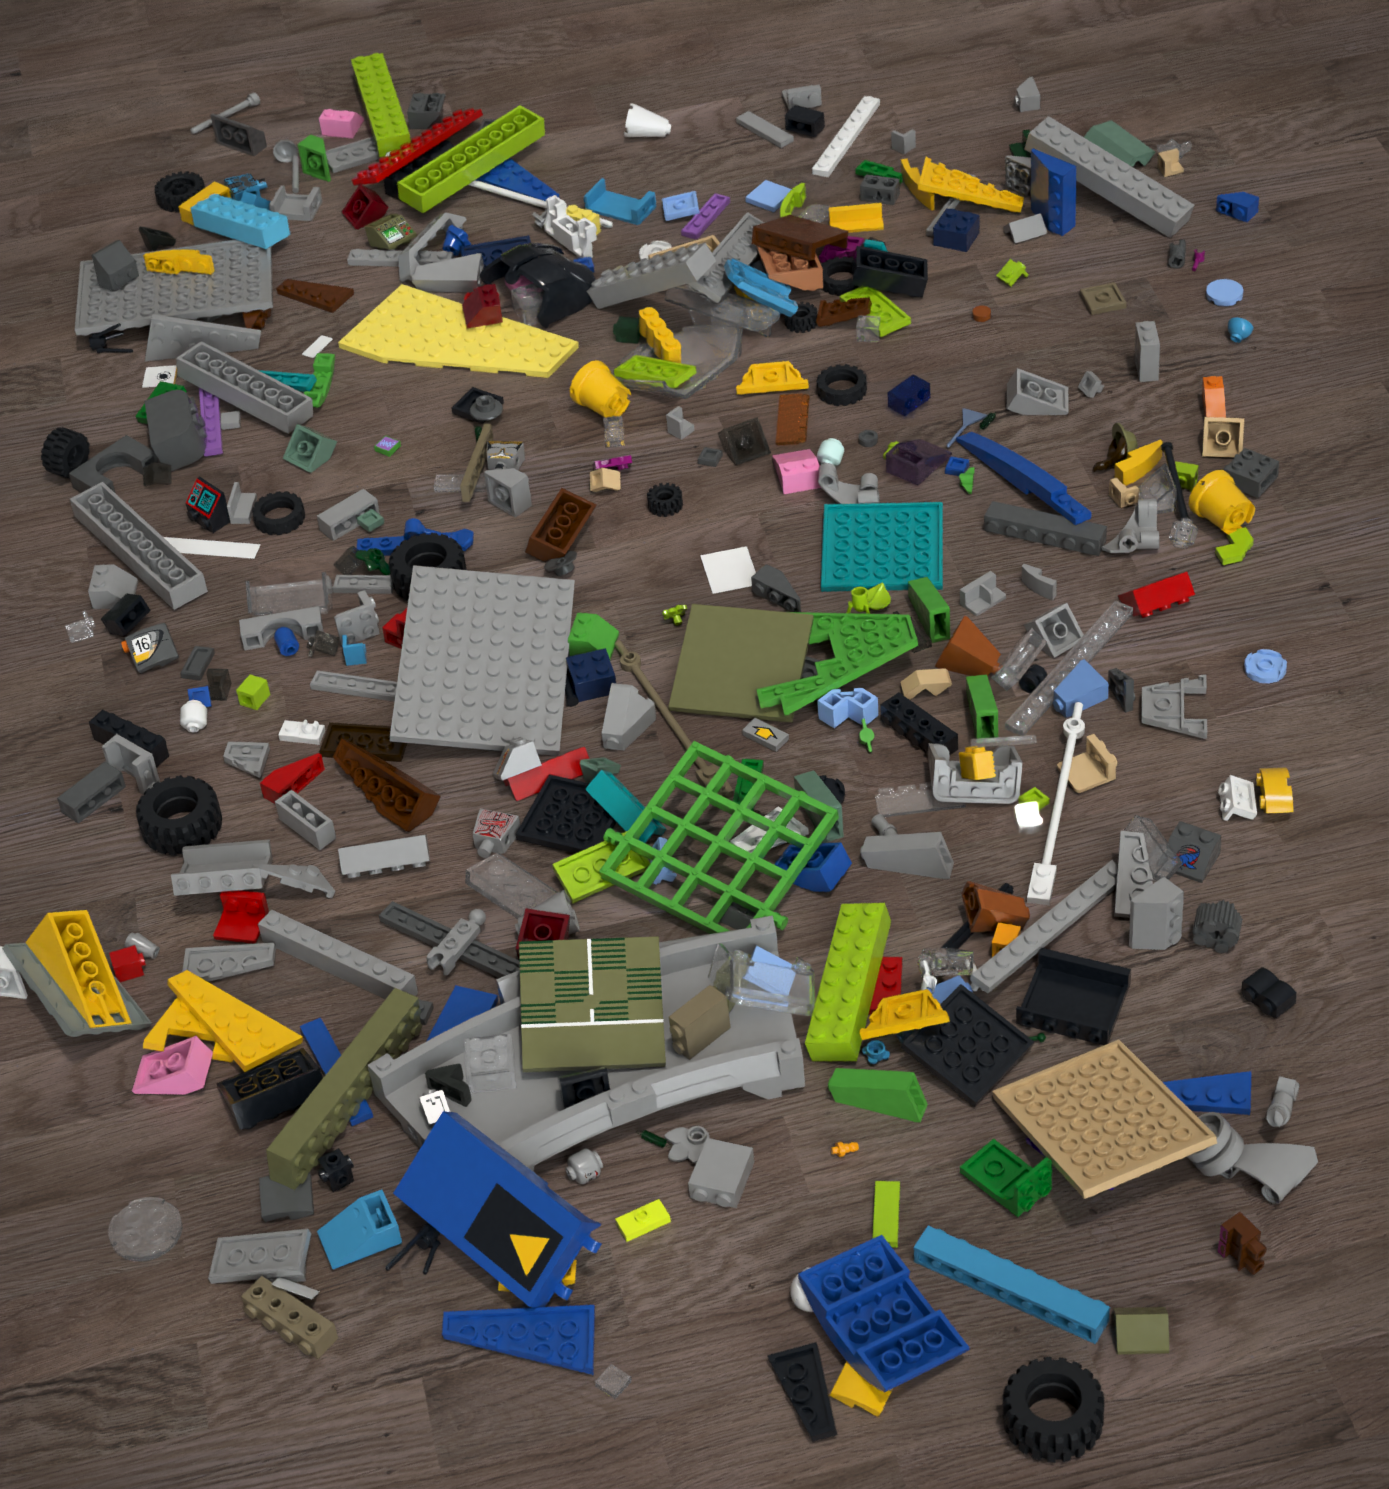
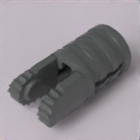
M1184 239L1179 240V245L1170 243L1169 265L1172 268L1178 269L1185 264L1186 241Z

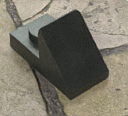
M142 226L139 227L145 246L150 252L157 251L159 244L162 246L167 244L175 245L176 239L170 233Z
M453 1064L426 1071L425 1076L429 1089L443 1090L445 1097L465 1107L472 1101L469 1086L462 1081L464 1076L461 1064Z

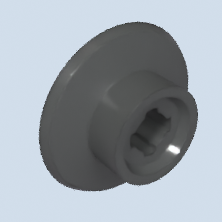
M483 395L478 397L471 406L470 415L478 420H491L502 413L503 405L492 396Z
M568 551L565 557L550 559L544 568L547 571H555L557 576L565 575L574 569L573 561L577 557V552Z

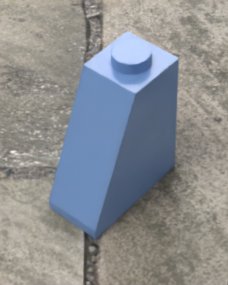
M1083 659L1054 690L1053 706L1065 718L1073 715L1076 702L1082 703V710H1085L1108 699L1109 683Z

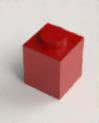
M136 945L109 953L116 978L119 982L144 976L142 966L146 965L143 953L137 952Z

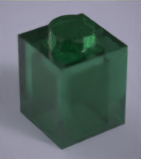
M619 316L617 323L613 326L616 342L638 344L641 337L639 318Z

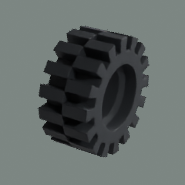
M800 302L801 304L797 303L798 309L796 313L791 317L785 315V326L791 332L795 330V333H799V331L805 333V330L810 332L811 329H815V326L818 325L816 322L817 308L813 304L810 305L809 302H806V304L804 302Z
M659 483V486L654 485L653 488H650L649 492H647L649 511L653 515L657 514L658 517H661V515L668 517L667 514L673 516L674 512L679 513L683 506L680 487L675 486L673 483L671 486L669 483H666V485Z

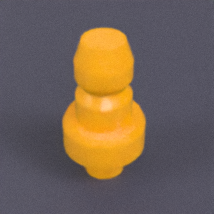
M837 1142L835 1147H831L832 1155L837 1154L838 1157L845 1156L850 1151L855 1152L859 1150L858 1143L856 1142L849 1144Z

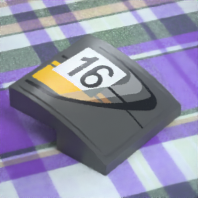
M166 623L142 629L125 637L137 671L141 674L158 664L163 667L179 658Z

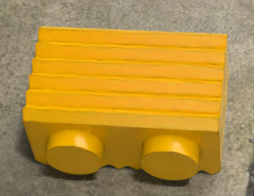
M978 746L965 747V751L959 752L962 778L980 780L995 777L996 774L994 772L996 770L993 769L995 765H993L994 761L992 760L994 758L992 756L993 752L986 751L985 747Z

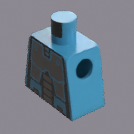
M251 174L223 179L225 186L229 187L231 199L241 201L244 191L261 197L260 190L267 188L264 178L255 181Z

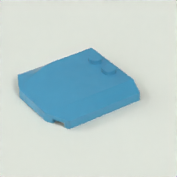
M736 259L726 261L724 269L727 278L743 293L781 314L791 317L796 313L798 309L797 302L788 297L791 292L790 285L771 280L766 273Z

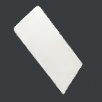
M281 1277L272 1283L273 1286L309 1299H313L320 1292Z

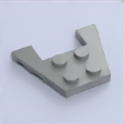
M1198 675V679L1194 680L1184 678L1181 679V682L1170 685L1168 682L1142 687V723L1207 739V719L1184 718V693L1206 694V675Z

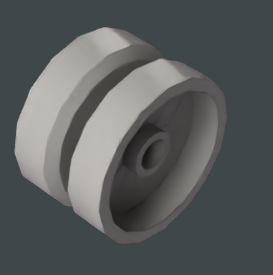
M1209 1112L1202 1114L1198 1118L1216 1135L1217 1144L1186 1157L1193 1162L1203 1175L1215 1176L1227 1171L1237 1162L1242 1154L1244 1142L1243 1138L1230 1127V1124L1219 1113Z

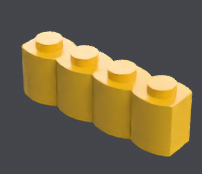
M652 307L639 310V332L646 338L648 345L654 348L655 355L661 358V360L681 363V344L674 338L673 332L666 328V323L663 319L659 318L657 310Z

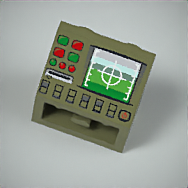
M391 213L364 226L370 246L378 247V249L394 250L398 245L409 243L412 238L417 236L408 222L399 214Z

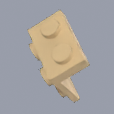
M1095 734L1086 737V752L1072 758L1068 783L1076 793H1082L1116 779V757L1109 753L1104 742L1100 741ZM1063 761L1057 764L1059 772H1061Z

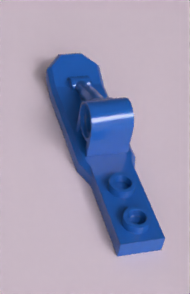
M412 518L405 523L404 536L357 539L356 552L358 550L367 551L370 548H377L382 551L384 556H390L397 545L400 546L402 541L409 540L414 535L420 536L423 533H426V535L431 533L447 535L448 538L451 537L457 541L463 551H466L473 544L474 533L468 529L441 533L425 528L420 520Z

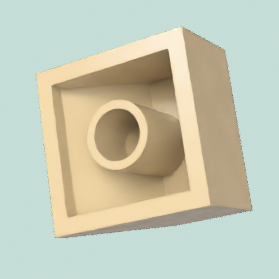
M1205 417L1202 457L1234 458L1236 454H1239L1243 450L1244 418Z

